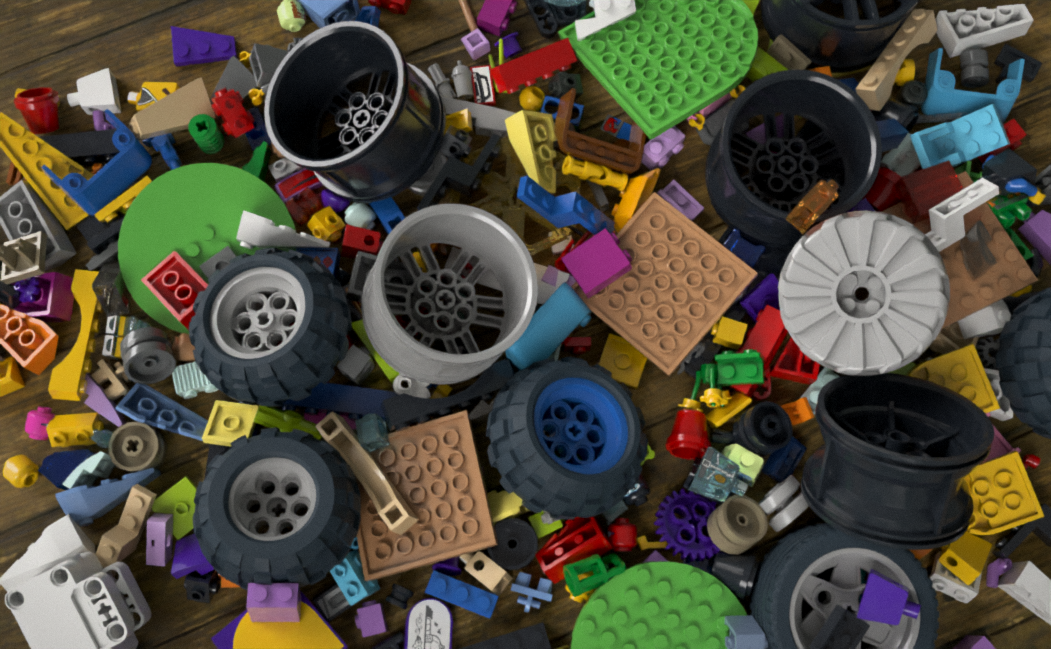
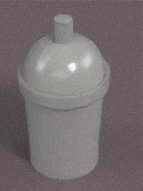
M461 60L457 61L458 66L453 69L451 77L454 81L458 100H468L474 97L471 79L472 72L467 66L462 65Z

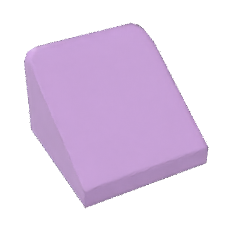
M478 28L461 38L473 60L490 51L489 41Z

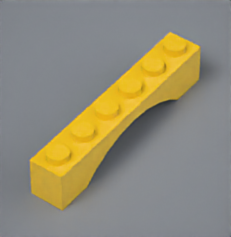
M75 269L71 290L81 308V330L71 352L60 364L53 368L48 391L52 399L81 401L82 393L85 394L87 390V380L85 378L86 373L91 371L92 361L90 354L91 352L94 353L96 347L94 335L95 332H99L100 320L98 316L104 309V300L102 298L103 293H107L108 281L105 280L103 272Z

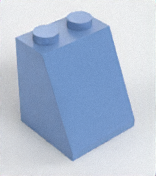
M297 0L302 4L304 12L319 28L338 22L354 21L360 12L357 0Z

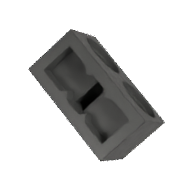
M352 345L344 360L342 359L338 363L337 368L343 376L358 387H361L376 366L373 362L374 358L367 349L362 346L358 349Z

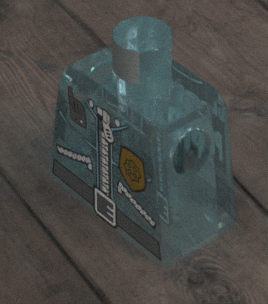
M708 446L688 490L722 502L726 500L730 491L743 497L748 484L736 479L740 470L738 464Z

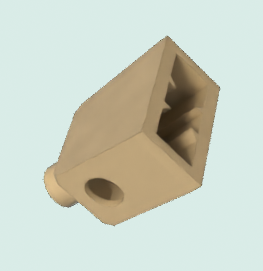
M477 551L476 554L471 552L459 557L466 564L465 570L497 596L502 593L513 579L504 569L481 551Z

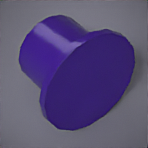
M518 32L502 38L506 59L512 58L522 51L516 39L519 35ZM499 41L494 45L496 48L499 47Z
M460 556L439 561L438 564L432 566V569L444 575H460L462 573V570L458 568Z

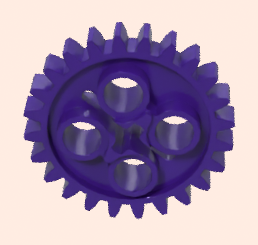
M683 488L678 494L673 491L670 497L666 496L663 502L658 506L660 510L655 513L658 519L654 522V525L660 526L656 534L663 535L659 542L666 541L668 544L665 549L673 548V556L677 555L678 552L681 553V560H684L687 556H689L690 562H693L696 557L700 562L705 559V556L710 559L713 553L717 554L720 549L713 543L710 536L706 537L703 535L702 530L708 533V517L716 509V502H710L709 499L699 494L695 495L690 490L686 494ZM695 509L699 510L702 515H698ZM674 513L679 514L681 519L676 518ZM680 534L685 535L688 541L682 539Z

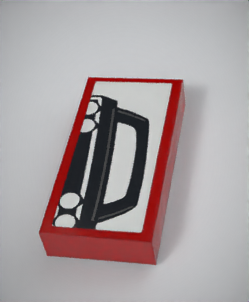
M491 65L470 67L475 103L496 106L493 79L490 71Z

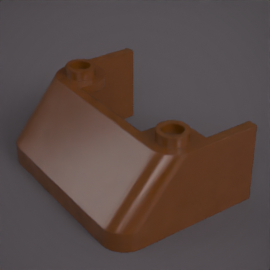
M572 88L560 98L554 134L563 153L627 174L639 169L646 134L635 122L632 123L629 140L618 139L613 144L575 132L570 119L576 89Z

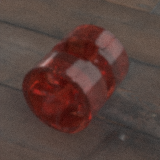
M309 187L298 193L297 199L293 197L284 203L292 220H295L300 227L310 220V215H314L324 209L320 202L321 193L314 194Z

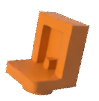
M806 397L781 405L789 415L792 426L802 424L814 418Z

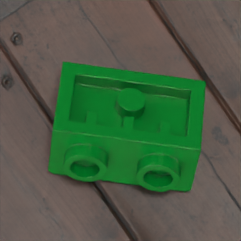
M749 349L744 350V353L735 354L734 351H723L721 355H715V360L718 362V385L765 384L764 357L762 354L757 352V350Z

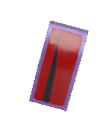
M302 169L276 183L274 188L285 204L302 198L305 192L319 188L323 184L319 181L314 171Z

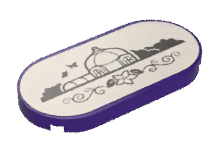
M429 598L420 600L411 607L405 621L404 649H451L453 619L449 608L443 602Z

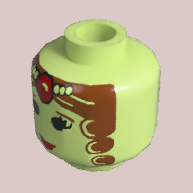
M284 0L281 2L277 9L281 27L291 32L299 31L306 23L302 4L296 0Z

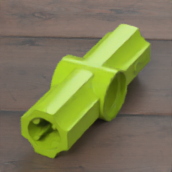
M260 405L253 422L265 427L279 428L281 432H292L293 429L312 434L318 440L322 437L315 427L317 424L303 419L300 414L291 410L282 411L272 406Z

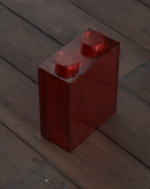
M949 160L902 176L895 185L896 195L902 200L905 206V213L911 218L913 224L929 219V209L964 189Z

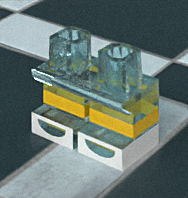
M108 314L105 332L108 335H105L102 355L108 359L122 360L120 343L123 338L131 331L151 327L148 322L138 320L135 316L121 317L116 314Z

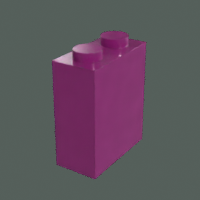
M606 228L561 258L588 299L632 270L631 256L626 249L621 251L618 246L620 241L613 232L609 234Z

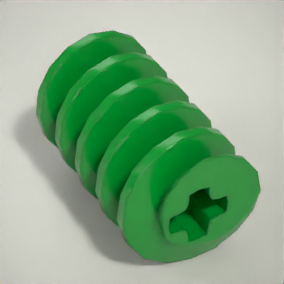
M198 114L189 121V132L201 151L211 155L216 154L223 148L224 136L212 117L206 114Z

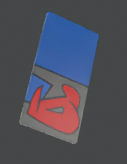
M608 114L600 129L619 139L629 140L632 125Z

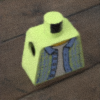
M732 444L724 447L719 456V465L717 466L723 467V469L729 472L737 470L736 474H734L738 476L737 479L753 487L765 460L738 444ZM728 463H729V464H732V465L736 466L737 468H734V470H731V469L727 468V464H728Z

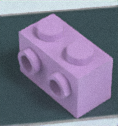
M673 126L644 145L641 162L650 171L659 167L662 168L673 154L676 155L682 150L685 135L677 127Z

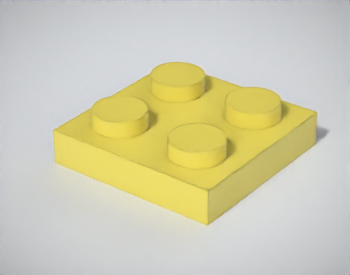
M216 400L202 436L203 442L232 447L231 442L241 436L246 435L247 439L251 438L256 422H253L259 406Z

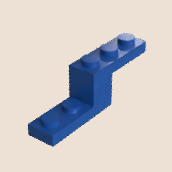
M529 176L520 177L517 198L557 228L579 223L594 235L605 228L609 234L614 231L615 222L577 192L554 197Z

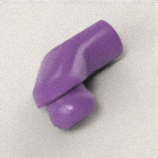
M998 558L988 564L987 587L998 588L999 576L1011 570L1013 566L1009 558Z

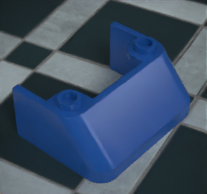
M108 108L104 111L105 117L117 129L113 134L112 141L120 152L87 181L79 173H70L61 180L45 164L41 167L47 177L85 213L91 216H95L94 214L123 194L152 165V158L147 150Z

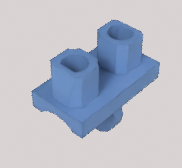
M519 572L515 583H512L511 591L528 595V598L519 596L517 603L526 605L524 612L529 613L530 607L539 609L541 602L532 600L533 597L551 602L553 596L551 594V580L540 577L538 588L534 589L528 587L531 575Z

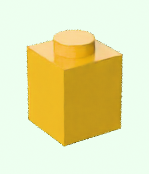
M722 316L712 327L711 334L714 335L712 342L738 350L742 345L748 324Z

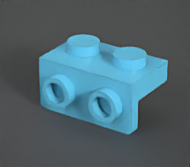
M358 550L349 552L339 565L330 570V573L351 606L381 589L377 579L365 581Z

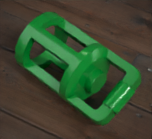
M594 554L586 559L563 566L566 584L574 597L598 588L600 585L602 586L609 581V578L622 574L626 570L625 563L616 554H610L602 558L598 554ZM612 563L615 567L609 569L608 564ZM593 571L594 575L579 580L578 575Z

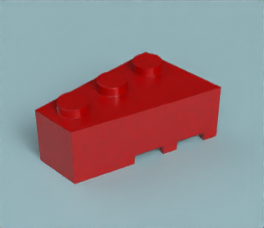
M596 516L589 518L576 517L573 520L568 519L565 522L567 525L558 535L554 534L537 552L536 558L543 572L554 584L564 579V565L586 559L594 554L601 556L613 548Z

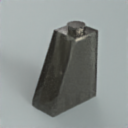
M119 262L104 264L92 283V289L107 317L129 314L131 294L123 280Z

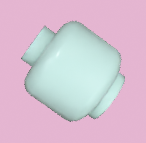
M354 202L344 212L346 214L344 219L348 225L372 230L376 225L374 223L376 214L366 203Z

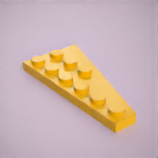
M1 112L0 147L67 231L70 230L78 222L86 218L88 214L47 177L41 167L45 164L61 180L70 173H79L87 181L94 175Z

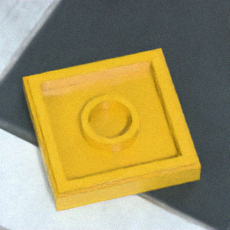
M609 333L599 365L612 373L611 378L617 383H624L628 387L637 389L647 358L624 338Z

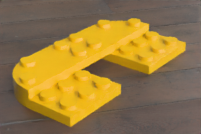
M974 344L930 360H925L914 366L906 374L907 376L939 384L961 394L975 403L985 414L1000 408ZM1018 451L982 462L964 478L968 484L974 505L971 521L966 532L977 535H990L1045 517Z

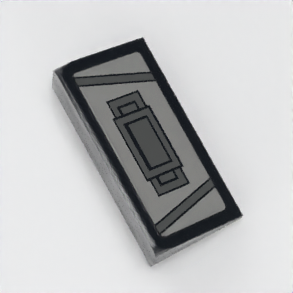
M337 583L312 599L327 622H330L351 607Z

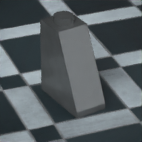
M233 56L230 58L210 98L211 105L214 104L211 100L216 96L214 93L226 87L227 90L234 89L235 92L238 91L244 100L242 106L246 109L252 104L249 91L251 89L260 90L261 87H257L252 73ZM215 114V116H216V118H217L218 120H220V119L222 118L221 116H217V115Z

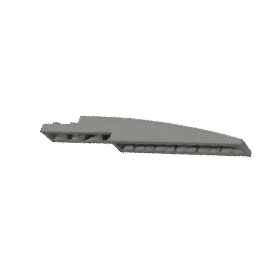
M442 97L446 116L468 109L471 112L472 126H475L476 135L491 137L494 133L500 136L501 139L509 140L505 120L516 113L477 103ZM556 139L553 142V147L560 148Z

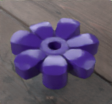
M33 276L15 283L14 289L19 291V301L23 303L35 301V295L40 291V288H37L39 285L37 278Z

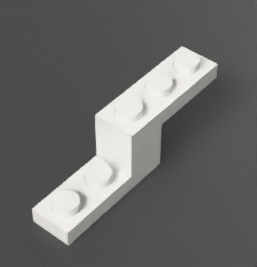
M981 178L929 209L931 231L925 235L931 240L938 252L965 237L963 215L998 195L999 187Z

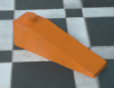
M0 304V344L24 368L40 375L55 359L59 336L44 321Z

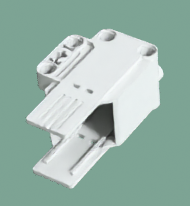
M92 552L77 554L16 585L15 588L8 591L5 595V604L11 609L31 649H136L138 640L133 631L139 629L151 618V610L129 567L123 562H115L103 568L97 556ZM112 570L118 572L119 579H115L112 576ZM133 612L140 615L141 621L134 619Z

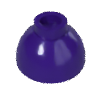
M329 189L323 190L321 194L324 208L330 206L336 214L344 211L351 202L336 195Z

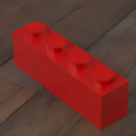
M565 38L494 67L490 71L499 93L507 91L510 94L520 90L518 86L523 83L527 87L537 83L536 78L540 76L544 80L554 76L553 71L557 69L560 72L570 69V64L576 62L577 59L569 38Z
M766 305L765 309L759 311L756 325L748 331L745 338L747 341L743 348L740 347L736 354L744 353V350L749 349L760 352L764 357V374L788 333L781 319L780 310ZM759 384L730 385L729 387L751 398Z

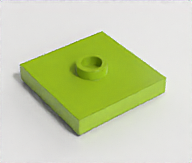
M185 476L155 499L152 505V510L155 513L173 514V535L177 540L193 529L194 498L197 487L188 476Z

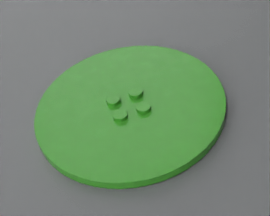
M190 164L178 167L157 177L133 200L123 219L119 233L118 259L120 270L133 299L150 317L174 331L189 334V330L179 322L141 279L173 251H176L209 285L207 276L199 266L222 249L229 246L236 257L244 253L251 256L255 254L256 250L263 249L253 247V250L240 246L241 242L237 241L236 237L243 211L270 219L275 223L274 226L285 225L295 230L293 220L283 201L258 177L237 167L225 164ZM278 248V249H280V250H282V251H286V252H289V250H294V251H296V249H283V248Z

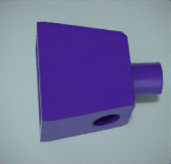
M871 569L859 605L857 618L899 625L902 614L917 619L921 605L907 600L909 589L906 586Z

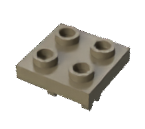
M40 231L4 242V245L0 244L2 282L10 284L45 273L47 235Z

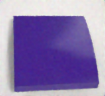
M195 534L176 541L171 575L176 579L195 570L201 575L214 570L203 555Z

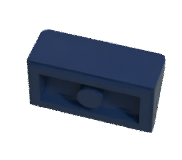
M792 436L790 442L785 447L771 453L762 472L781 483L793 474L807 448Z

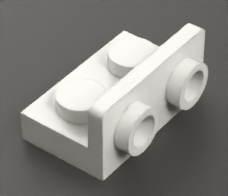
M939 551L935 555L932 572L928 576L932 580V587L955 598L957 601L970 602L978 595L982 572L970 585H967L939 562L938 558L941 554Z

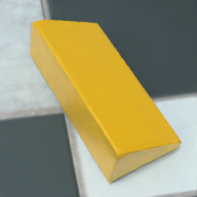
M737 392L731 396L733 399H728L729 404H725L724 407L718 406L708 413L706 420L712 428L717 429L746 408L752 399Z

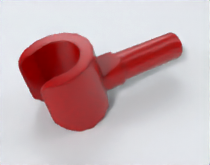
M1027 454L1023 457L1022 463L1025 470L1028 466L1035 469L1041 459L1033 454Z

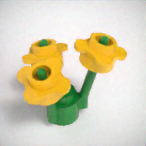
M701 365V371H696V381L691 399L684 398L683 403L678 404V406L682 407L683 410H696L703 413V410L700 409L701 403L695 401L701 380H703V384H710V389L705 390L704 396L700 397L701 402H705L708 407H724L725 404H729L728 399L733 398L730 397L729 390L722 391V386L718 385V365Z

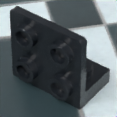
M120 211L117 212L118 216L109 223L106 221L101 223L95 216L88 215L76 224L88 241L86 244L95 254L102 253L108 248L110 243L119 240V233L124 219Z

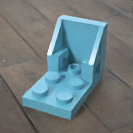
M995 104L986 106L952 122H945L910 135L925 175L945 171L1010 144Z

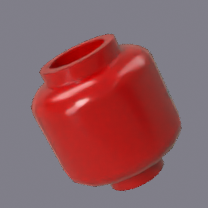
M615 519V523L608 526V539L613 547V551L630 552L632 548L636 547L637 526L629 523V519Z

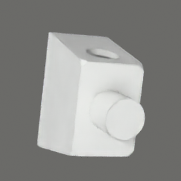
M109 68L78 79V92L67 94L70 106L81 105L82 109L89 115H93L92 112L96 110H101L105 114L104 111L107 108L112 113H121L116 78Z

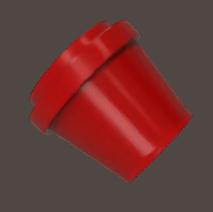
M39 87L17 94V97L14 99L15 107L21 112L31 133L45 134L59 129L58 102L60 99L57 91L48 87Z
M882 167L879 168L872 187L863 199L866 198L875 211L882 212L898 204L900 201L906 200L910 195V187L896 172Z
M696 410L678 411L671 434L666 439V449L673 456L681 459L694 460L696 457L704 458L711 448V443L708 439L707 416Z

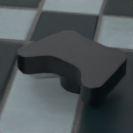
M578 0L575 5L569 3L563 7L554 1L549 3V8L557 21L558 27L569 26L576 20L586 16V0Z

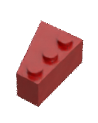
M789 336L769 375L811 385L817 380L820 364L807 357L792 337Z

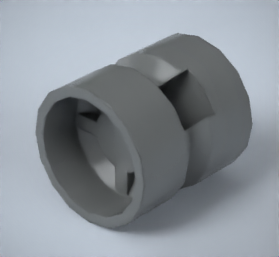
M973 49L965 51L960 55L962 86L976 88L984 86L989 82L987 51Z

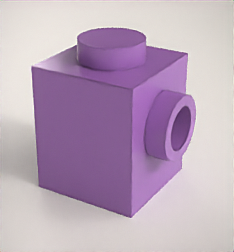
M376 600L362 603L363 608L357 609L358 615H355L357 629L361 628L363 637L388 632L383 604H376Z

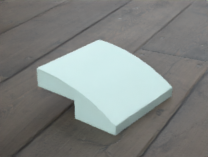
M104 452L96 453L81 463L68 476L63 485L69 489L82 485L92 486L98 476L107 479L116 465L112 462L109 454Z

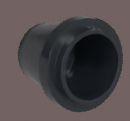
M890 97L880 111H871L875 121L895 118L908 132L911 131L920 115L918 113L919 108L915 105H908Z
M719 551L711 575L721 581L731 592L735 593L737 598L745 600L746 596H751L753 581L761 561L757 560L758 555L753 553L749 555H734Z

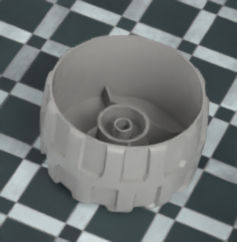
M877 211L847 212L828 218L814 226L800 238L789 253L781 271L778 284L781 319L800 350L811 360L837 371V373L852 376L888 373L918 358L938 336L945 322L950 302V284L947 269L940 253L931 240L911 223L894 215ZM857 288H867L869 297L866 300H859L855 295Z

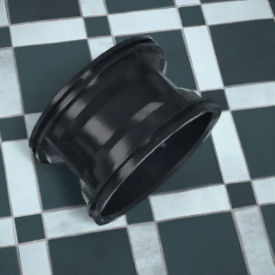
M894 373L869 376L844 375L824 385L818 395L815 416L825 444L819 447L807 460L801 479L802 494L810 508L821 519L843 533L868 543L889 548L906 550L932 549L953 543L963 536L969 527L974 507L968 484L964 478L987 458L991 450L994 428L988 416L975 403L961 394L939 384L907 375Z

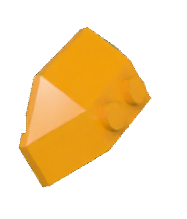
M656 168L631 178L625 189L620 191L619 197L622 198L620 204L615 203L611 214L614 216L613 222H615L614 227L617 234L652 195L661 169Z

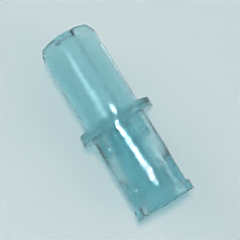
M95 429L91 439L98 446L109 448L108 444L113 433L109 430L99 431Z

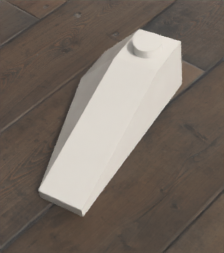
M68 514L49 525L42 532V536L28 547V551L21 559L16 560L0 578V584L8 592L15 588L16 585L83 552L96 554L95 545Z

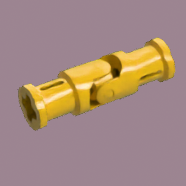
M571 155L565 158L562 165V172L565 175L573 174L578 176L579 179H587L604 187L607 185L615 187L618 191H623L628 182L627 173L614 172L611 168L586 160L582 162L573 159Z

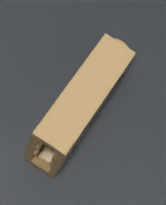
M201 77L134 114L129 125L131 132L136 135L137 139L143 140L188 129L189 121L198 114H206L213 119L216 116Z

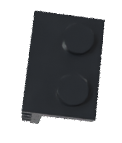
M836 605L813 640L810 648L856 649L870 625L857 618L856 615L841 605Z

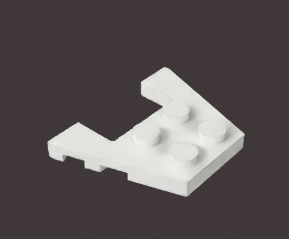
M593 0L596 18L575 21L577 40L581 41L587 36L601 31V29L635 14V0Z

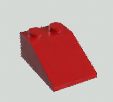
M173 251L143 277L141 281L179 322L189 330V322L195 316L193 310L194 302L199 292L205 291L208 284L176 251Z

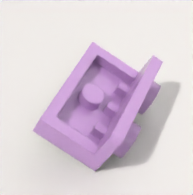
M675 180L663 190L660 189L657 192L660 197L691 221L697 218L704 210V207Z

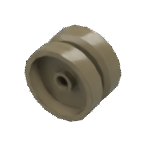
M128 422L118 427L112 434L108 444L112 462L120 469L130 473L150 468L158 469L164 463L167 455V443L164 436L155 428L141 422Z
M737 494L727 498L709 515L707 521L708 534L713 543L720 550L734 555L746 552L753 544L760 541L767 533L768 527L767 517L762 507L755 500L745 495Z

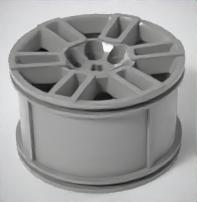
M440 204L423 208L409 215L396 225L379 251L376 262L366 279L362 293L361 311L364 328L377 353L390 367L400 374L429 384L444 385L464 382L481 374L490 367L525 332L533 317L537 303V274L531 255L523 241L511 227L496 216L479 208L462 204ZM431 243H445L462 248L461 253L450 269L444 268L440 270L431 250ZM411 248H417L427 273L421 271L411 252ZM474 255L479 259V262L465 279L460 277L461 271L471 256ZM397 256H400L414 282L412 286L384 282V271ZM487 269L492 271L499 282L503 293L502 298L475 295L474 285ZM440 279L445 280L449 285L443 284ZM420 287H428L430 292L425 293ZM459 292L464 294L466 298H462L459 295ZM386 296L404 298L406 302H387ZM418 307H425L428 310V314H421ZM477 308L505 311V315L501 318L480 314L477 312ZM457 312H462L465 320L460 319L457 316ZM394 315L407 317L409 324L405 329L401 327ZM437 320L444 321L446 328L439 327ZM469 326H482L498 329L501 332L491 348L480 352L469 330ZM416 333L423 336L420 342L413 338ZM456 337L459 338L466 354H460L455 342ZM433 341L442 342L446 353L429 347Z

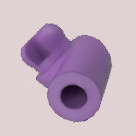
M96 110L92 112L95 131L115 129L114 126L104 121L103 111Z

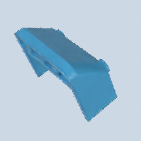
M938 48L929 54L925 79L927 98L921 106L925 116L930 114L932 118H936L937 114H941L942 119H945L946 114L951 113V119L953 120L956 113H960L961 118L986 106L995 104L1001 122L1003 123L1007 119L1020 92L1025 59H1019L1009 64L1007 79L999 83L995 95L954 89V75L949 71L940 70L943 49Z
M564 282L533 315L521 337L506 350V359L508 358L510 364L518 371L529 367L534 362L548 359L575 328L579 326L585 327L592 319L591 310L574 289Z

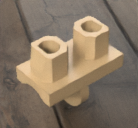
M103 359L97 363L99 368L91 375L99 385H102L107 380L112 382L104 390V393L110 400L114 401L122 395L126 396L130 389L122 379L124 378L126 382L131 380L126 376L124 367L120 362H116L114 367L117 370L115 371L109 363H106Z

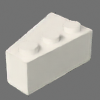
M1030 561L1013 563L1011 570L1005 572L1000 578L998 587L1051 625V580Z

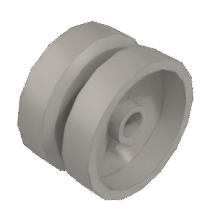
M793 475L775 485L758 503L766 516L774 510L777 511L769 520V525L776 532L786 527L809 506L803 497L802 491L794 497L792 496L800 485Z

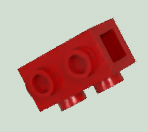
M225 87L214 93L216 96L211 99L214 103L211 107L217 116L222 117L224 121L222 127L227 135L231 134L232 137L237 138L255 128L252 124L254 118L249 110L245 111L242 106L244 100L238 91L235 92L234 89L227 90Z

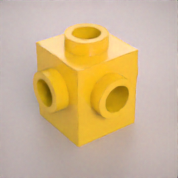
M328 206L315 213L307 226L315 237L333 243L342 236L341 231L345 224L340 216Z

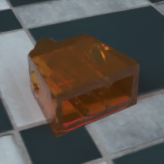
M828 179L826 182L820 180L786 217V220L804 234L839 196L836 192L838 190L837 183L831 179Z

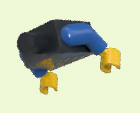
M1006 149L997 156L990 155L984 162L981 178L998 186L999 195L1004 196L1011 193L1024 192L1029 195L1030 201L1038 205L1046 197L1045 194L1041 193L1040 188L1034 186L1037 169L1011 149Z

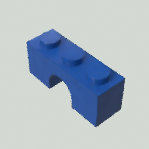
M434 570L425 590L427 594L491 619L499 598L497 595Z

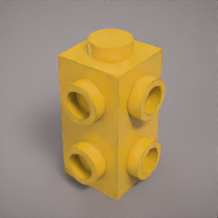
M98 412L55 415L50 420L46 430L52 447L88 446L98 443L101 434L104 433V424L100 421Z

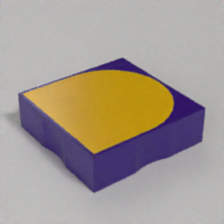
M301 591L300 622H252L248 611L245 610L211 638L217 649H348L344 641Z

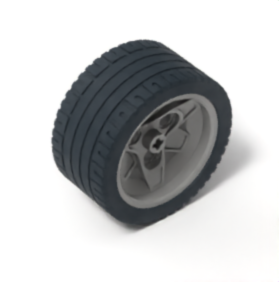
M816 523L813 526L807 525L803 526V528H798L793 533L790 532L785 535V538L778 540L777 544L769 549L770 552L765 554L763 562H760L758 566L759 569L758 572L756 571L750 596V609L752 612L750 615L754 617L765 633L768 641L767 649H811L810 645L836 605H841L857 616L860 605L859 597L864 592L866 583L861 584L860 569L868 574L871 569L876 570L906 586L909 589L907 600L921 605L917 619L902 614L899 625L861 619L870 625L862 638V641L870 643L865 649H934L935 647L934 642L937 640V629H939L938 618H940L939 610H937L939 606L938 599L935 597L937 594L935 588L932 587L931 578L927 576L928 572L921 566L922 563L918 558L914 557L915 555L910 550L868 543L847 535L828 523ZM834 567L829 582L816 577L821 572ZM821 591H825V600L819 602L818 594ZM804 598L810 604L812 610L802 619L801 607ZM861 641L856 649H861Z

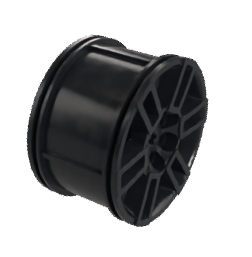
M761 0L760 8L764 27L773 42L782 34L812 61L808 68L814 69L830 66L831 73H845L860 70L874 64L902 27L907 16L915 8L919 0H893L895 11L879 18L875 0H830L834 4L843 5L845 19L829 15L816 8L826 0ZM857 3H861L865 20H859Z
M344 21L327 25L309 34L296 44L276 69L267 90L264 108L266 129L276 149L297 166L314 171L319 181L336 195L357 203H372L388 199L420 180L433 164V160L439 151L446 122L445 104L435 84L420 69L406 62L401 49L384 31L371 24L358 21ZM372 75L367 96L362 92L353 94L348 90L354 83ZM340 97L349 104V110L342 109L335 104ZM329 112L335 116V123L341 129L320 139L321 129Z
M785 70L767 75L752 83L737 97L724 120L723 126L710 146L705 165V181L711 204L722 221L742 237L772 248H793L800 238L814 226L833 216L847 213L868 193L877 177L881 163L882 144L878 125L862 98L846 84L829 75L810 70ZM775 113H782L783 138L777 136ZM762 114L766 142L764 144L758 143L740 133L737 127L748 119ZM797 115L811 121L823 131L806 142L801 138H795L794 116ZM828 140H832L835 144V147L817 156H812L811 154L813 149ZM731 144L746 151L747 153L751 154V156H747L741 152L732 149ZM837 157H842L845 168L844 186L840 187L829 181L821 189V186L827 179L816 173L818 167ZM735 165L747 170V175L741 178ZM759 165H764L767 171H762ZM771 183H776L779 189L772 188ZM792 183H797L800 190L795 189ZM813 188L837 200L838 203L836 205L815 193ZM799 201H804L820 212L800 214ZM781 206H785L787 211L781 210Z

